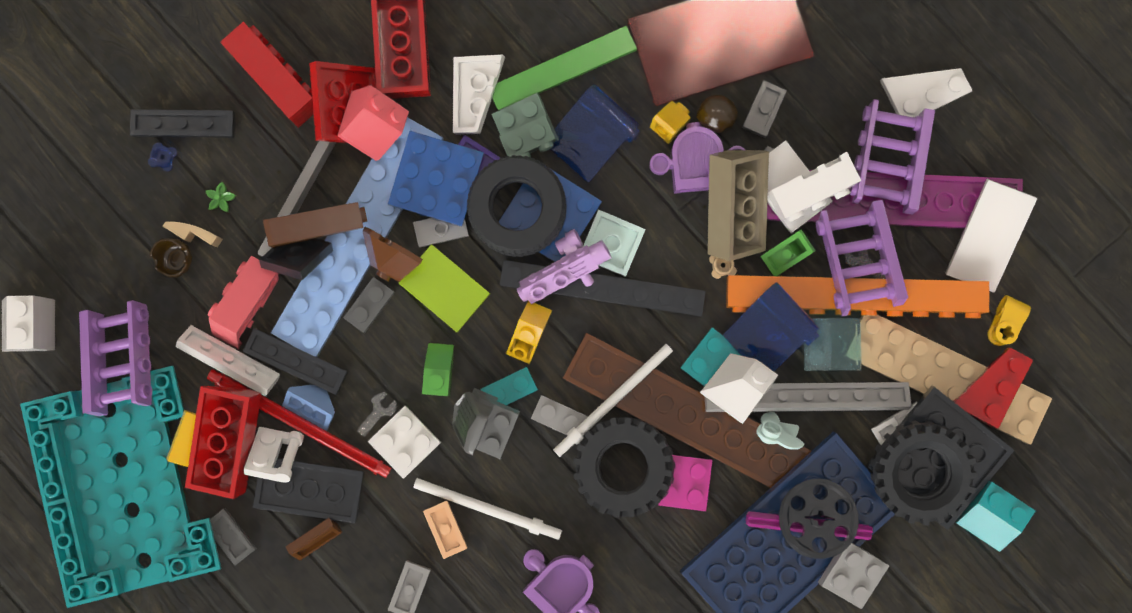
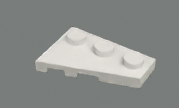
M505 56L454 57V134L481 133Z

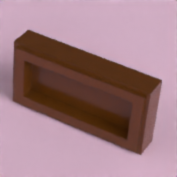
M328 518L287 545L286 549L291 556L302 560L341 534L342 530L336 522Z

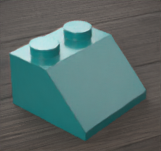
M989 481L955 523L1000 552L1022 533L1035 510L995 483Z

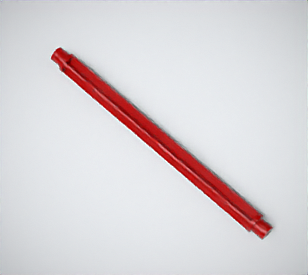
M214 369L207 376V379L215 383L217 387H238L251 390L226 376V374L219 373ZM261 395L259 409L369 469L374 472L373 474H379L384 478H387L392 468L383 464L384 461L377 460Z

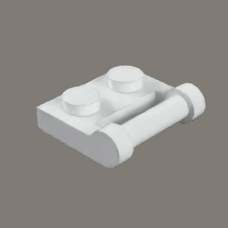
M259 427L244 467V475L279 482H289L292 476L291 468L298 447L303 443L304 435L297 431L289 433ZM282 444H287L288 447L281 467L278 469L274 468Z

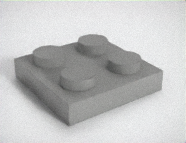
M851 543L845 551L833 557L818 583L862 609L889 565L854 543Z

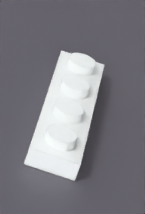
M192 325L177 340L176 347L256 392H261L264 396L269 393L279 379V373Z

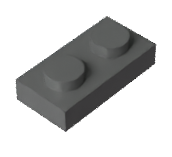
M763 80L742 128L766 138L787 90Z
M373 277L343 318L363 333H366L395 292Z

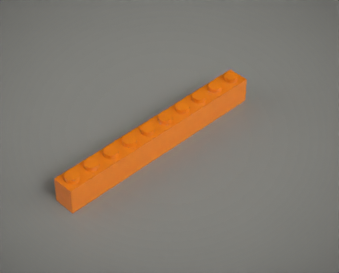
M728 275L726 308H732L733 313H748V308H758V313H773V309H784V314H799L800 309L809 310V314L825 315V310H835V315H842L841 310L836 309L834 303L836 290L833 278ZM844 279L847 294L881 288L887 284L886 279ZM904 279L908 295L904 305L893 307L891 299L885 297L850 304L851 309L848 315H851V311H861V316H877V311L887 312V316L901 317L903 312H913V317H929V313H939L940 318H955V313H965V318H981V314L989 313V281Z

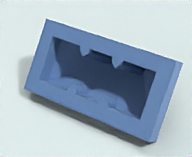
M316 385L290 387L282 404L284 408L325 431L328 430L335 413L328 392Z

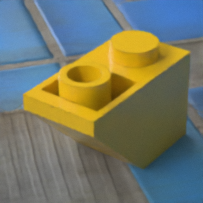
M528 300L506 354L530 364L552 310L536 303L531 304Z

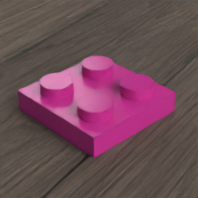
M672 455L675 462L674 481L668 490L669 493L660 501L659 506L706 511L712 460Z

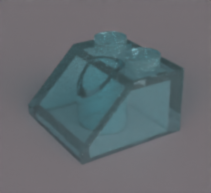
M804 319L805 371L862 370L861 319Z

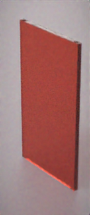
M687 0L628 19V25L630 26L655 106L814 56L796 0Z

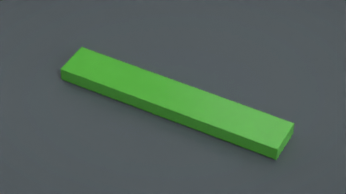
M627 26L622 27L497 83L492 99L497 110H502L533 94H540L636 51L637 48Z

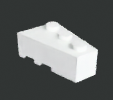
M846 152L840 155L839 158L827 164L824 163L816 169L771 190L768 196L780 220L783 221L788 218L792 222L803 217V211L810 207L815 211L827 205L826 199L835 196L836 200L850 194L849 188L860 182L861 179Z

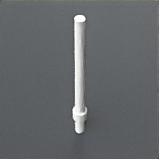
M665 344L577 428L573 427L566 433L568 436L553 449L554 452L561 457L571 446L580 443L584 439L583 435L671 354L673 350Z
M418 478L413 487L527 528L530 533L536 535L541 533L559 540L562 532L558 528L544 524L543 520L535 517L530 519Z

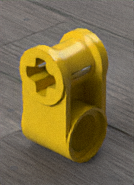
M1005 295L997 307L996 315L988 330L989 341L996 346L1015 342L1030 313L1031 307Z

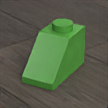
M428 343L422 394L450 396L454 345Z

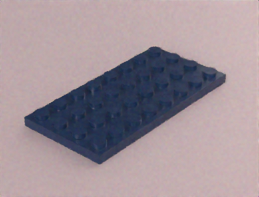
M832 432L680 570V573L716 613H787L819 584V579L833 557L813 559L799 554L787 543L781 530L749 527L746 524L747 512L779 515L781 503L790 489L806 480L827 479L837 483L850 494L858 511L859 524L871 526L873 528L872 535L895 514L876 494L874 490L875 485L871 480V473L837 433ZM816 485L813 488V495L819 500L824 499L826 494L824 488ZM797 496L791 499V506L794 510L801 511L803 508V501ZM838 500L835 503V510L837 513L844 515L847 511V505L842 500ZM819 512L815 516L805 517L833 521L832 519H824V517H820ZM790 531L794 537L799 538L802 535V532ZM835 536L839 541L846 539L845 537ZM815 538L812 541L813 549L821 553L825 547L823 540ZM854 539L852 543L860 547L866 540Z

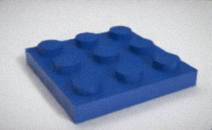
M409 131L388 205L462 227L467 212L469 189L476 175H478L484 152Z
M554 172L565 192L567 204L566 218L558 237L539 253L556 262L566 256V254L561 255L555 242L565 237V233L573 229L576 230L580 237L602 201ZM523 183L499 220V223L510 230H524L532 226L538 220L542 209L541 198L537 191Z

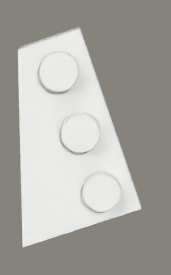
M961 68L883 78L880 80L896 114L914 118L916 115L919 116L925 108L935 110L972 92Z

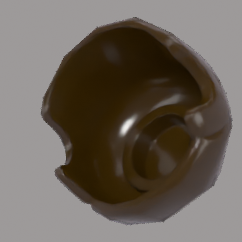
M723 95L707 97L697 110V119L700 124L716 133H722L727 127L731 128L736 122L738 115L734 103Z
M160 239L154 243L150 251V257L155 261V269L167 277H180L190 268L192 262L191 251L179 239Z

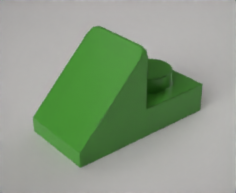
M799 230L763 254L761 258L773 276H778L815 252V249L803 231Z

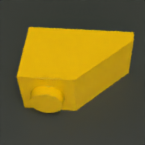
M671 101L654 116L650 128L669 144L690 121L691 117L688 115L690 112L680 102L676 104Z

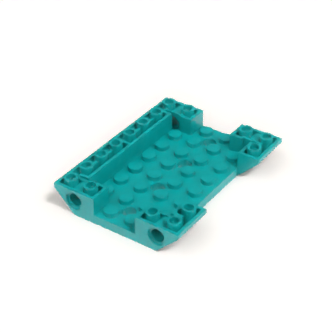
M174 366L150 371L152 387L151 406L133 404L131 399L114 402L116 413L112 417L83 413L82 390L69 391L20 404L67 608L117 596L131 590L222 569L210 518L190 521L178 466L175 463L168 462L166 459L172 445L167 422L182 418L184 413ZM130 376L122 378L120 381L108 383L107 393L130 389ZM120 452L125 453L128 457V462L124 467H120L116 463V456ZM131 502L139 506L140 511L136 517L130 516L127 512V507ZM142 553L150 555L151 564L149 567H143L139 563V556Z

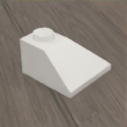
M730 354L700 393L743 424L773 385L778 375L757 359Z

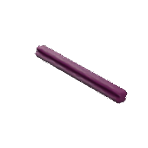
M752 511L746 514V524L749 527L781 530L778 514ZM814 519V520L818 521V525H819L821 522L826 521V520H821V519ZM793 523L790 526V531L803 533L800 524ZM858 524L857 534L854 539L870 540L873 528L869 525ZM837 526L834 535L846 538L847 532L843 527Z

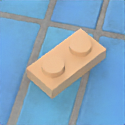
M448 500L423 511L443 559L468 548Z

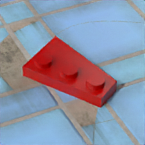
M1007 348L953 402L974 418L995 429H999L1033 359L1012 348Z

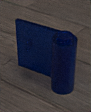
M593 84L554 129L559 141L553 143L554 147L551 150L589 183L626 141L631 143L640 134L638 130L640 124Z
M776 282L751 305L723 336L741 356L757 359L775 372L799 347L805 343L810 346L820 337L817 333L820 327Z

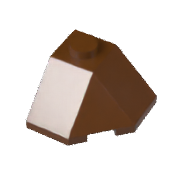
M366 226L362 230L370 265L377 269L376 275L389 282L393 278L399 282L421 264L422 258L402 246L382 237L381 234Z

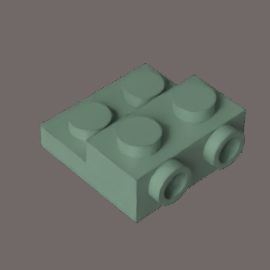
M538 93L492 114L501 135L499 136L509 157H512V155H522V157L528 156L531 158V153L537 150L545 152L554 147V142L559 141Z

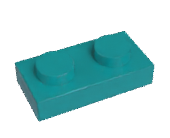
M527 367L481 389V391L497 397V402L508 405L538 390Z

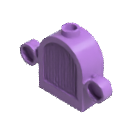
M700 122L686 124V130L681 132L674 141L670 154L671 159L663 153L655 154L650 160V169L656 175H663L669 169H672L674 193L709 190L710 154L724 151L722 142L712 130L702 127ZM733 146L729 150L745 149L741 146Z
M531 549L526 552L524 556L525 567L528 570L537 571L538 574L523 589V593L543 613H576L577 611L579 613H600L596 605L592 603L585 604L593 590V578L590 569L594 566L585 555H582L580 558L572 555H562L545 565L544 556L541 551Z

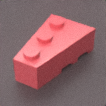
M253 256L247 262L243 261L236 272L238 276L233 283L229 282L222 293L223 298L219 304L214 303L208 313L212 335L238 350L242 344L239 340L246 327L251 329L254 323L252 318L260 307L263 308L279 280L277 272L261 268L259 260Z

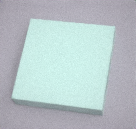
M598 210L584 246L587 245L589 247L603 240L612 258L598 266L626 277L646 229Z

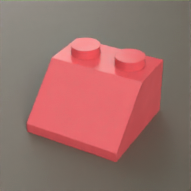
M371 85L352 91L337 136L375 161L380 160L402 134L409 111Z

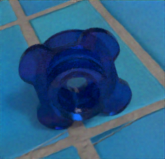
M155 143L148 159L149 165L151 167H161L164 171L172 170V162L174 157L177 156V150L174 147L167 148L161 143Z

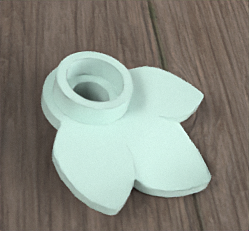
M768 412L762 415L761 424L757 428V435L763 442L779 444L787 449H800L804 446V443L796 438L799 430L798 425L780 422L775 412Z

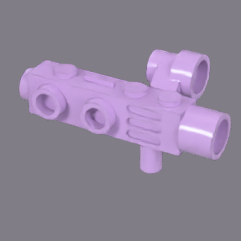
M575 229L565 233V237L556 241L555 245L561 255L566 254V256L519 281L520 287L517 288V292L522 301L529 300L533 304L579 278L585 286L592 285L594 280L589 273L598 269V265L612 258L603 240L588 247L583 245Z

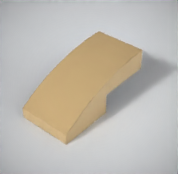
M165 222L163 227L188 242H191L196 235L210 245L218 247L223 240L211 232L190 224Z

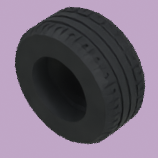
M512 155V157L506 156L499 158V160H494L487 167L485 166L478 176L476 175L468 193L467 213L475 233L489 248L500 254L523 257L540 252L558 237L566 218L567 204L565 192L559 178L546 164L528 156ZM511 183H525L533 187L541 198L542 209L538 220L524 230L507 229L494 216L493 202L496 194L501 188Z

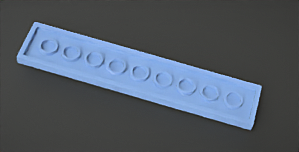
M408 117L402 134L380 160L375 161L372 159L346 203L358 202L359 208L364 207L368 222H364L363 227L366 226L374 230L384 238H387L403 210L388 205V201L409 131L444 140L443 137ZM363 229L326 237L324 241L332 243L333 252L301 280L271 334L315 357L319 356L371 266Z

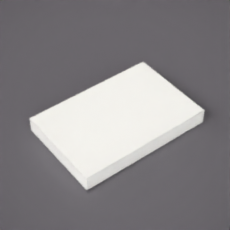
M784 141L769 153L768 193L790 180L810 172L787 141ZM768 196V198H767V203L769 204V206L772 208V210H773V211L776 213V215L778 216V214H777V212H776V210H775V208H774V206H773V204H772V202H771V200H770V198H769V196ZM831 198L826 199L827 205L815 211L810 207L803 211V217L792 222L787 218L782 223L792 233L833 201Z

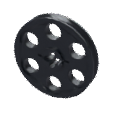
M810 479L797 484L785 495L779 510V524L785 540L796 552L809 558L826 559L836 556L851 545L857 534L859 517L854 500L843 487L827 479ZM816 485L822 486L826 494L822 500L817 499L813 495V488ZM794 496L801 498L803 501L801 511H796L791 506V499ZM838 500H842L847 505V511L844 515L837 513L835 510V503ZM819 512L820 517H824V519H832L833 521L826 520L818 525V521L812 518L807 519L805 517L815 516ZM793 523H798L802 526L803 533L799 538L794 537L790 532V526ZM837 526L843 527L847 532V537L844 541H839L834 535ZM815 538H820L824 542L825 547L821 553L816 552L812 547V541Z

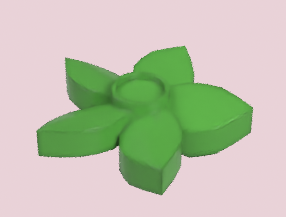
M221 182L217 186L216 191H206L207 196L213 199L209 204V210L216 209L219 206L223 211L228 212L229 205L227 201H232L237 195L226 192V186Z

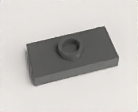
M226 508L210 519L215 541L234 565L240 563L257 549Z

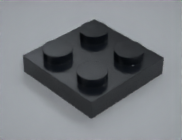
M315 238L273 247L259 259V262L263 269L303 280L333 252L332 243Z

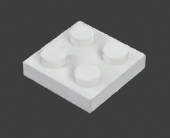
M404 406L368 441L403 479L441 443L407 406Z

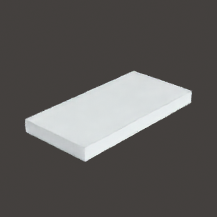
M987 179L945 272L946 275L962 281H989V291L995 293L1037 198Z

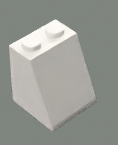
M6 296L2 300V351L55 350V300L38 296Z

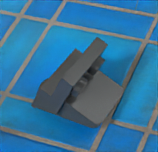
M474 388L472 393L465 392L455 403L452 426L466 453L473 455L477 449L501 459L520 411L497 402V397Z

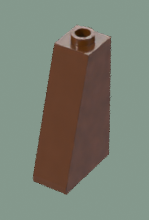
M358 202L263 220L268 246L272 248L363 229V223L368 222L365 208H359Z

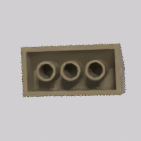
M727 150L710 154L709 255L733 261L766 251L769 151Z

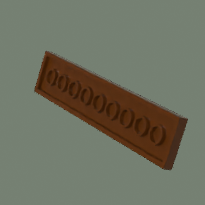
M586 333L563 379L606 400L645 363ZM656 369L652 370L615 405L770 488L811 452V450L805 447L787 449L779 444L763 442L757 435V428L760 424L750 418H747L742 424L727 412H706L704 395Z

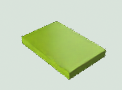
M431 244L420 257L423 259L421 264L405 276L399 284L458 333L490 293Z

